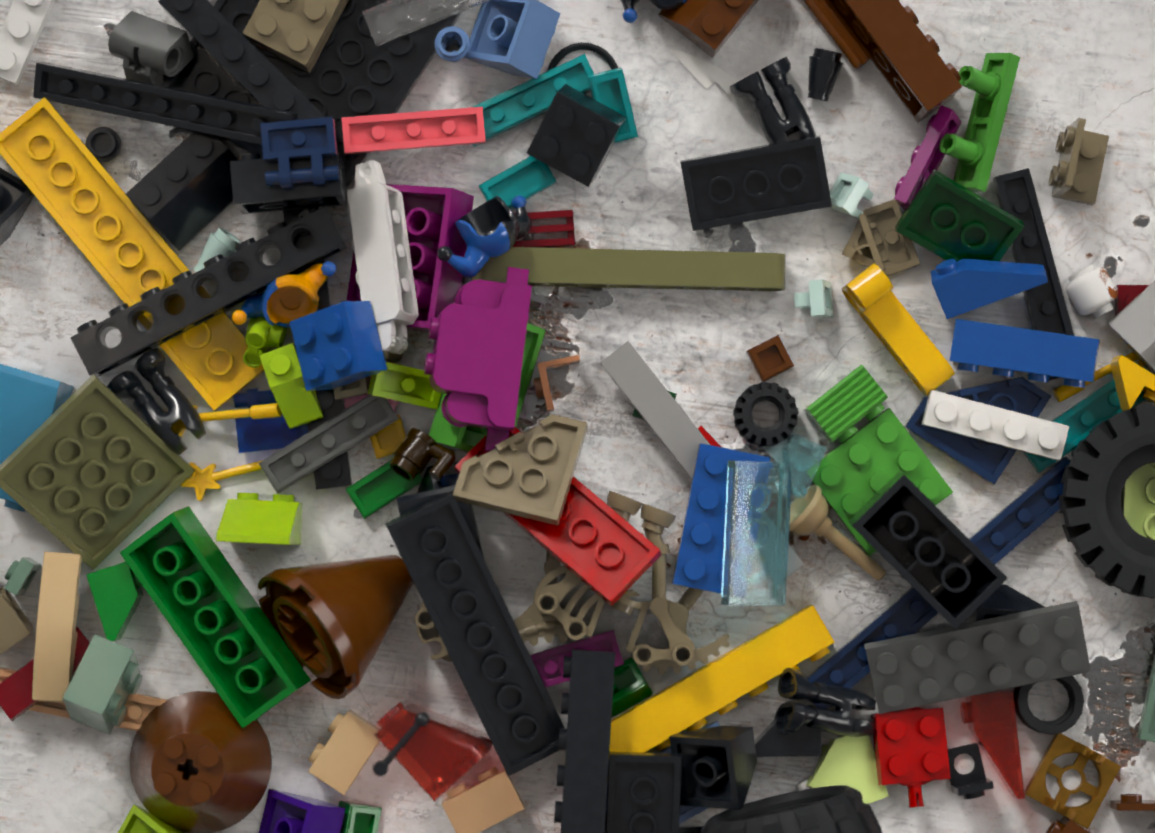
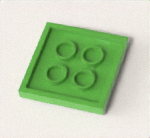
M890 408L885 409L846 441L839 444L804 471L811 482L822 489V495L868 556H871L876 550L848 521L899 471L935 506L953 493Z

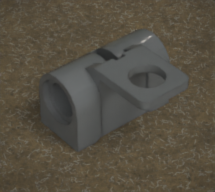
M133 11L129 12L115 26L109 37V51L111 55L123 59L126 79L156 84L155 76L158 73L174 77L194 58L187 31Z

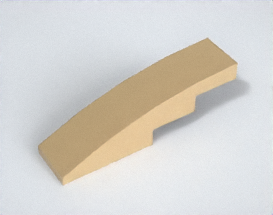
M44 552L34 652L33 701L64 703L62 698L72 680L78 634L76 632V623L80 599L78 593L82 556L80 554Z

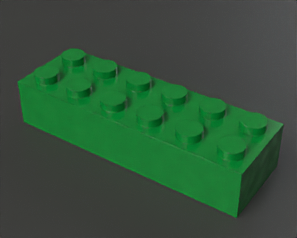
M189 506L172 512L119 552L242 728L260 718L311 681Z

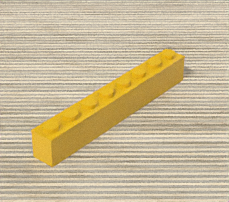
M808 605L611 719L609 752L645 753L655 746L658 751H661L670 746L669 736L678 734L684 729L688 731L698 730L708 723L705 717L718 711L721 716L737 707L736 699L748 693L752 698L769 688L766 682L778 675L780 677L786 668L800 670L797 664L805 659L810 658L814 662L830 653L828 646L835 642L814 605Z

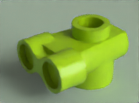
M265 317L250 318L245 337L248 347L243 355L244 363L252 368L259 367L262 363L259 355L264 354L268 347L275 349L282 347L287 327L272 326L266 321Z

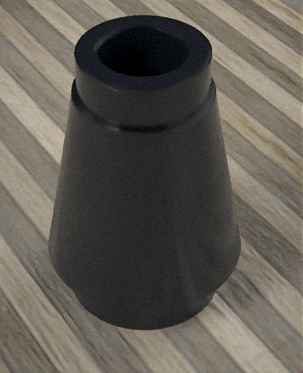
M818 48L814 49L813 56H809L808 98L828 102L829 95H831L843 63L840 62L841 53Z

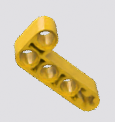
M873 263L842 288V292L916 387L925 396H928L931 390L935 391L954 376L955 372L892 293L893 285L886 274Z

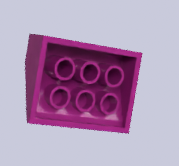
M386 184L396 188L403 195L419 313L414 324L407 325L406 327L407 330L429 333L431 317L438 318V315L446 306L455 304V296L461 288L463 275L448 262L441 261L438 258L437 251L441 246H448L454 255L464 257L467 245L460 235L455 222L472 211L474 196L454 188ZM354 251L346 301H361L360 288L356 281L357 265Z

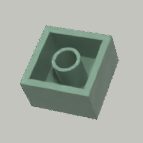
M94 634L62 698L72 720L108 735L111 734L114 725L117 727L121 725L127 712V707L124 705L130 694H136L143 677L140 674L141 671L134 650Z

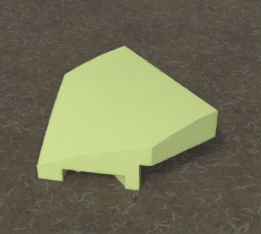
M869 735L861 737L840 736L830 740L829 745H822V756L818 761L813 776H809L806 786L809 788L834 785L850 786L861 792L863 802L866 804L889 796L886 786L878 785L875 752Z

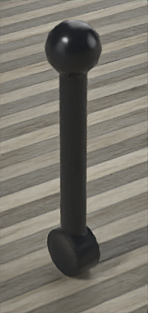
M418 713L415 717V723L384 760L375 763L373 771L377 776H384L388 772V765L420 727L428 725L430 719L426 713Z

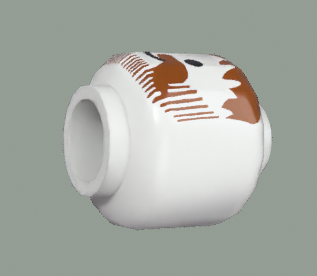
M1091 264L1068 277L1070 283L1066 286L1065 290L1080 315L1092 313L1096 319L1114 309L1111 302L1117 298L1118 290L1105 268H1095Z

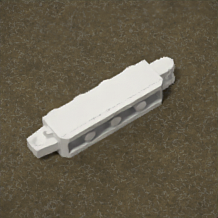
M370 160L355 165V188L347 190V213L351 220L353 234L351 245L355 253L357 265L356 281L360 288L361 301L371 302L382 350L401 355L408 347L406 326L414 324L419 315L403 195L396 188L386 185L381 164Z

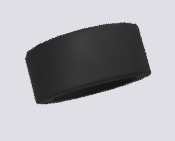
M1074 676L1052 679L1064 686L1069 697L1068 708L1064 715L1053 721L1040 720L1029 709L1027 702L1028 694L1036 683L1015 687L1013 705L1015 713L1021 722L1033 731L1050 735L1065 732L1074 726L1082 714L1084 705L1082 688Z

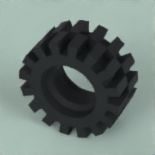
M760 382L747 388L738 397L733 411L734 424L739 430L738 433L746 438L749 443L763 447L773 446L784 441L792 434L798 422L797 414L799 412L794 396L792 397L788 393L789 390L785 387L782 388L777 383ZM770 401L777 406L779 419L773 427L762 428L754 422L752 410L758 402Z

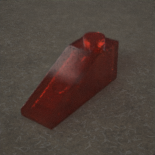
M1007 689L965 697L966 702H961L960 704L963 724L968 723L971 734L1011 796L1016 799H1025L1013 691Z

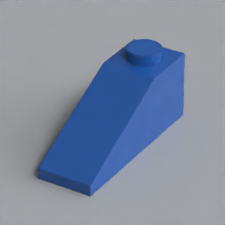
M949 259L939 263L935 267L936 269L931 271V282L946 319L1048 282L1044 265L976 259L955 261V259Z

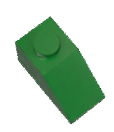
M126 562L86 574L106 638L113 642L122 638L144 595L141 588L143 587Z

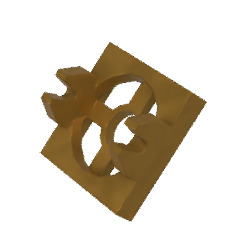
M1058 733L1051 740L1023 794L1088 829L1121 766L1100 753L1091 750L1089 747L1074 741L1062 733ZM1078 753L1073 765L1061 768L1052 763L1063 754ZM1089 759L1098 772V787L1086 782L1083 770ZM1069 769L1076 770L1081 776L1080 785L1073 790L1066 789L1061 780L1064 772ZM1047 773L1057 778V784L1060 788L1054 799L1046 787ZM1082 791L1092 797L1088 802L1080 806H1064L1070 794Z

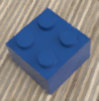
M343 301L289 322L306 391L335 389L387 370L370 301Z

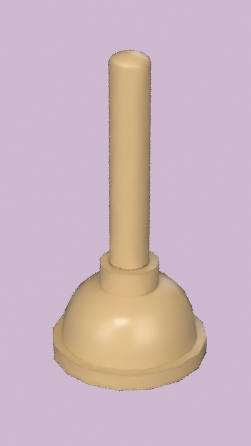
M818 485L809 486L793 501L781 519L780 528L783 531H791L802 536L815 533L818 537L824 536L875 580L879 581L884 578L886 570L832 526L833 521L827 517L828 503L822 495V489Z

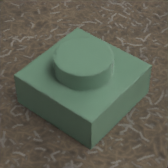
M21 558L20 562L15 560L5 575V579L8 582L4 589L16 596L24 595L41 564L31 558Z

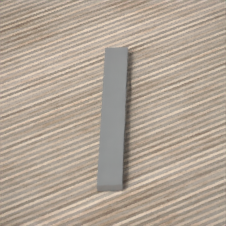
M627 341L604 359L600 365L692 480L699 444H710L629 341ZM760 508L751 556L774 585L778 586L803 566L804 563Z

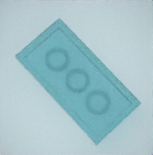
M728 460L721 605L785 606L792 483V463Z

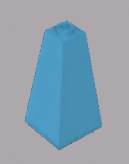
M0 364V465L71 397L74 386ZM0 488V498L6 500L5 507L25 512L22 506Z

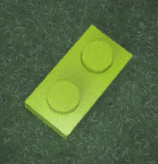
M386 362V371L371 376L367 394L438 409L441 393L432 388L429 381L430 375L424 374L422 369Z

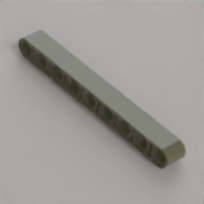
M512 247L501 256L491 257L481 271L472 277V280L480 279L506 283L507 267L529 270L527 285L784 291L786 255L758 252Z

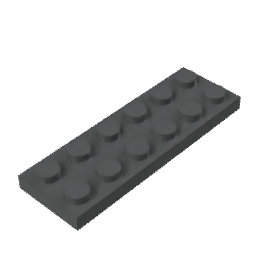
M1077 601L961 624L957 629L950 626L864 644L879 714L1091 672Z

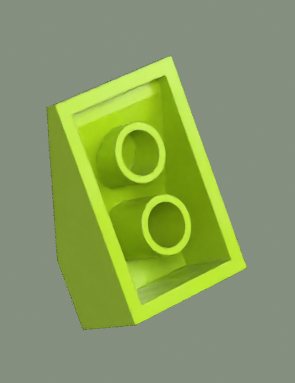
M237 493V499L227 500L216 534V541L301 545L303 503L294 502V495L273 494V501L259 500V493Z

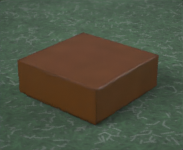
M779 335L746 351L761 382H765L794 367Z

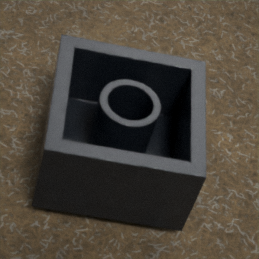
M565 84L556 93L527 154L589 187L597 177L627 117Z

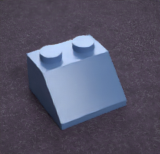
M483 0L469 39L470 47L464 58L514 76L537 79L552 36L555 33L560 13L538 0Z

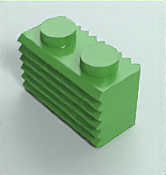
M861 364L804 409V411L830 443L837 438L843 443L858 431L854 426L863 417L870 421L885 409L882 402L888 396Z

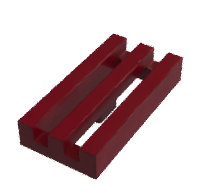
M573 210L527 212L531 221L566 219L567 224L532 226L528 234L567 232V238L516 241L513 247L549 248L575 246Z

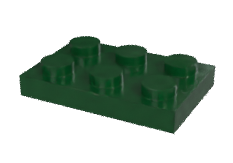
M935 169L895 225V230L945 260L955 259V261L962 259L1000 261L1024 228V223L1020 219Z

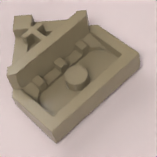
M895 199L863 210V214H860L851 237L842 252V255L866 267L875 263L886 276L921 265L912 240L895 230V225L903 215Z

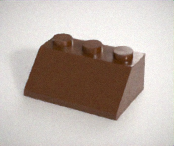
M687 0L675 9H662L658 16L713 58L759 0Z

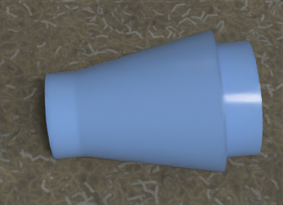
M454 26L442 29L437 34L434 43L437 54L442 59L450 62L460 61L467 54L470 47L469 37L466 32ZM451 45L459 47L458 51L453 50L451 53L447 51Z

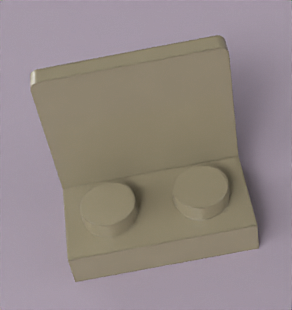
M1078 118L1070 126L1066 127L1065 132L1059 133L1056 152L1060 153L1058 166L1053 165L1048 185L1053 187L1051 197L1092 206L1096 202L1109 136L1085 131L1086 119Z

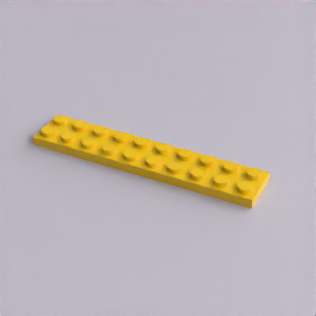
M45 97L0 133L1 156L120 299L127 303L129 307L142 301L140 296L146 291L156 287L163 290L173 285L172 279L190 271ZM201 285V287H200V295H201V297H202V298H211L212 296H211V295L207 292V290ZM183 297L173 298L168 305L170 314H180L185 308V300ZM225 312L159 345L215 412L264 372L262 363L256 368L249 367L244 363L243 355L248 347L245 336ZM144 313L139 316V322L146 330H149L153 325L151 313Z

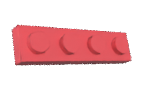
M483 106L341 117L344 154L483 144L486 142Z

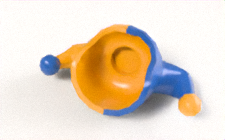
M330 261L316 263L298 275L286 274L276 278L268 284L264 293L247 298L241 308L232 313V321L237 325H242L248 318L265 317L266 321L272 326L290 327V321L317 311L319 302L317 292L328 277L335 274L337 269L335 263Z

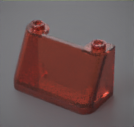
M399 702L377 722L381 729L375 736L391 751L415 723V717L418 713L424 712L429 716L428 725L420 727L395 758L432 800L435 801L491 750L493 744L489 736L482 730L411 702L405 707Z

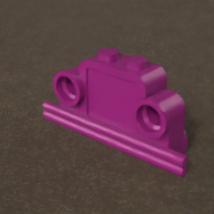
M507 267L506 283L480 279L466 283L458 290L455 296V304L446 306L438 315V318L431 317L428 338L434 339L433 353L426 354L424 374L430 375V385L435 391L446 394L441 404V411L444 419L449 424L455 427L473 426L487 428L485 451L495 449L496 444L508 439L509 431L515 427L532 289L531 285H527L528 269Z

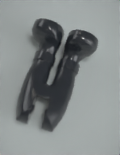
M787 57L760 70L764 79L774 90L773 94L776 100L779 101L785 115V120L780 117L771 96L767 94L758 71L730 86V90L735 97L745 96L754 102L751 106L757 113L762 129L770 144L789 141L788 136L795 132L799 139L816 136L813 124L804 106L795 94L793 85L788 84L787 75L791 70V63Z
M154 348L144 353L136 361L135 368L153 386V391L167 406V412L159 406L152 394L147 392L141 380L133 371L128 370L120 373L109 382L107 387L120 399L128 398L134 401L133 406L141 413L146 424L165 442V445L171 451L180 455L188 448L180 435L171 427L181 419L186 425L187 430L198 440L206 434V431L194 406L175 386L169 376H165V355L159 348Z
M786 668L781 673L778 682V692L781 697L792 700L804 699L813 703L833 706L834 711L813 706L808 707L792 701L785 702L778 707L775 713L774 727L777 733L791 735L801 726L807 725L809 728L822 729L833 734L850 737L873 734V722L851 718L852 709L875 710L876 700L870 696L846 687L826 685L816 681L811 683L804 673L798 669Z

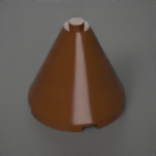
M397 555L273 570L259 581L258 588L261 590L265 587L266 595L259 599L261 610L302 668L306 666L317 677V679L311 682V685L330 698L342 699L357 689L414 582L402 558Z

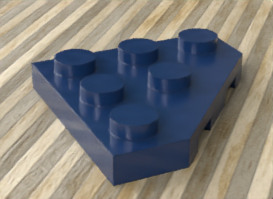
M1023 377L946 393L1037 418L1051 398V395ZM929 396L922 398L905 424V429L988 483L995 485L1017 450L921 425Z

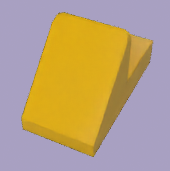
M1123 355L1113 357L1110 366L1121 410H1130L1141 391L1145 392L1143 398L1155 405V375Z

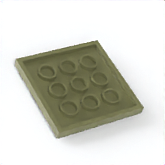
M93 374L0 465V488L74 554H80L82 561L94 570L195 470L180 455L171 451L165 445V442L135 412Z

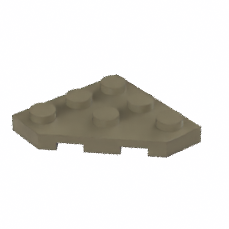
M552 414L541 420L539 425L523 434L519 432L496 444L495 449L484 455L468 459L462 464L453 492L455 500L558 526L587 433V422Z

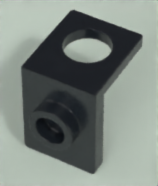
M977 743L948 749L951 777L949 781L953 793L958 796L963 795L964 799H973L984 796V790L994 788L993 781L985 777ZM963 753L969 754L974 760V768L968 774H960L954 768L955 758Z

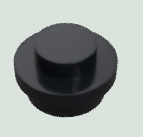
M98 127L89 133L85 145L99 162H109L120 153L121 139L111 128Z

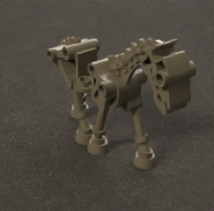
M609 491L607 505L627 522L630 516H635L641 508V519H644L641 527L644 529L646 538L661 550V556L652 564V600L650 602L631 600L629 598L640 595L630 589L627 591V594H623L611 606V608L632 615L634 608L639 609L625 651L631 653L633 660L643 666L642 670L646 673L650 671L652 666L658 667L660 675H664L667 667H672L674 673L679 674L681 666L687 665L690 670H694L696 668L695 662L699 660L703 664H707V656L712 654L718 657L720 655L718 649L721 646L729 647L730 644L727 640L730 636L725 634L716 641L695 649L694 643L687 635L686 622L689 617V610L704 590L689 587L678 603L666 599V559L670 549L668 544L664 545L661 535L664 528L671 526L676 516ZM546 550V562L544 564L546 576L536 588L533 604L514 620L523 642L529 641L532 646H535L538 643V637H544L548 643L552 642L554 636H558L561 643H565L568 637L572 640H579L584 636L592 637L605 600L597 593H594L581 606L576 617L571 616L570 613L577 601L590 589L586 584H583L573 594L563 610L560 606L562 599L570 590L582 584L583 581L567 567L561 566L560 561ZM566 573L563 580L557 583L558 575ZM422 601L421 608L415 615L418 636L423 644L431 641H438L441 644V651L438 654L431 655L430 658L432 660L441 658L452 662ZM597 601L590 622L586 626L583 618L589 608ZM648 608L658 619L667 638L668 647L656 648L646 643L635 644Z

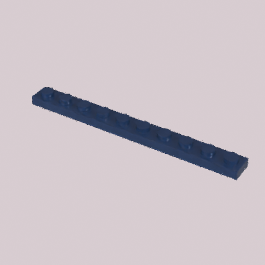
M1063 457L1061 461L1057 462L969 538L992 563L996 564L1059 510V495L1063 494L1064 484H1061V479L1065 466H1068L1071 462L1068 457ZM911 587L807 677L811 683L816 681L826 685L851 689L870 672L864 644L915 634L936 616L938 612ZM812 702V704L815 707L822 708L824 710L830 707L826 704H818Z

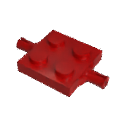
M913 707L883 714H871V719L874 723L873 738L878 785L899 784L907 786L909 808L923 807L921 785H925L932 780L951 779L943 707L931 709Z

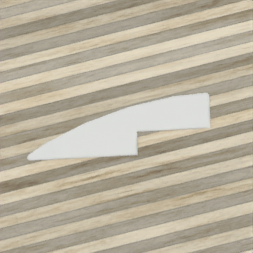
M674 49L670 50L706 90L716 82L739 107L749 99L745 96L735 97L732 94L730 86L737 83L738 80L724 70L685 52Z

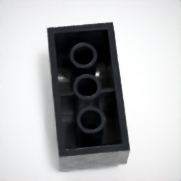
M900 471L848 521L955 629L1008 579Z

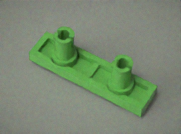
M986 53L982 71L972 66H964L959 71L961 77L959 83L975 91L976 94L965 137L961 138L950 133L944 135L940 142V151L959 159L953 181L972 192H986L1020 60L1019 56L1012 53Z

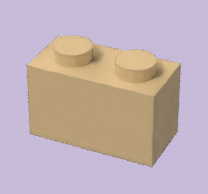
M351 709L347 711L345 716L341 713L337 714L327 730L332 733V736L325 746L319 742L308 759L313 764L308 772L343 795L347 793L386 733Z
M494 766L477 775L479 782L467 788L465 783H461L445 792L448 798L444 799L441 804L456 833H479L525 809V804L505 769L498 771L497 767Z

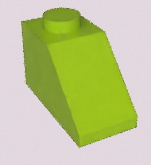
M293 343L259 355L270 389L290 429L324 417L315 390L306 391L296 347Z

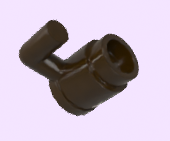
M411 428L405 440L394 453V459L390 463V467L402 478L413 481L417 474L422 473L430 460L435 458L437 462L429 474L434 479L440 481L455 461L456 456L452 450L439 445L427 433Z

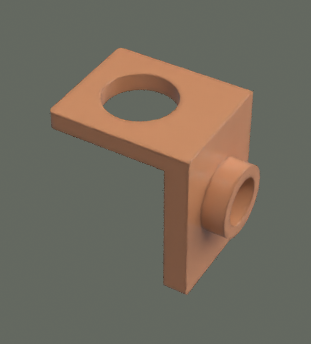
M579 355L537 363L540 377L533 378L537 399H545L547 412L554 411L546 370L580 363Z

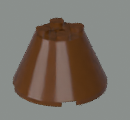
M193 691L174 696L152 710L141 723L142 726L136 732L131 746L130 774L135 792L140 801L159 820L182 832L213 833L227 829L240 822L254 810L262 799L268 787L272 770V754L267 734H265L258 720L242 728L217 692ZM191 760H193V767L198 768V772L192 768Z

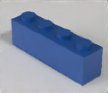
M956 319L949 361L958 362L957 369L978 372L980 365L993 367V375L1013 377L1014 371L1028 372V380L1049 383L1050 376L1064 378L1063 385L1085 388L1086 381L1094 382L1100 340Z

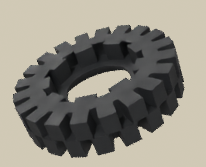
M1153 403L1122 411L1102 421L1089 431L1090 434L1084 440H1081L1072 452L1071 456L1073 458L1070 464L1065 466L1061 479V484H1064L1063 494L1059 495V513H1063L1065 525H1062L1067 541L1073 543L1077 550L1074 554L1084 567L1091 568L1096 573V578L1108 586H1115L1121 589L1120 592L1137 597L1155 598V540L1138 534L1127 523L1121 508V493L1126 480L1135 470L1143 465L1155 462V405Z

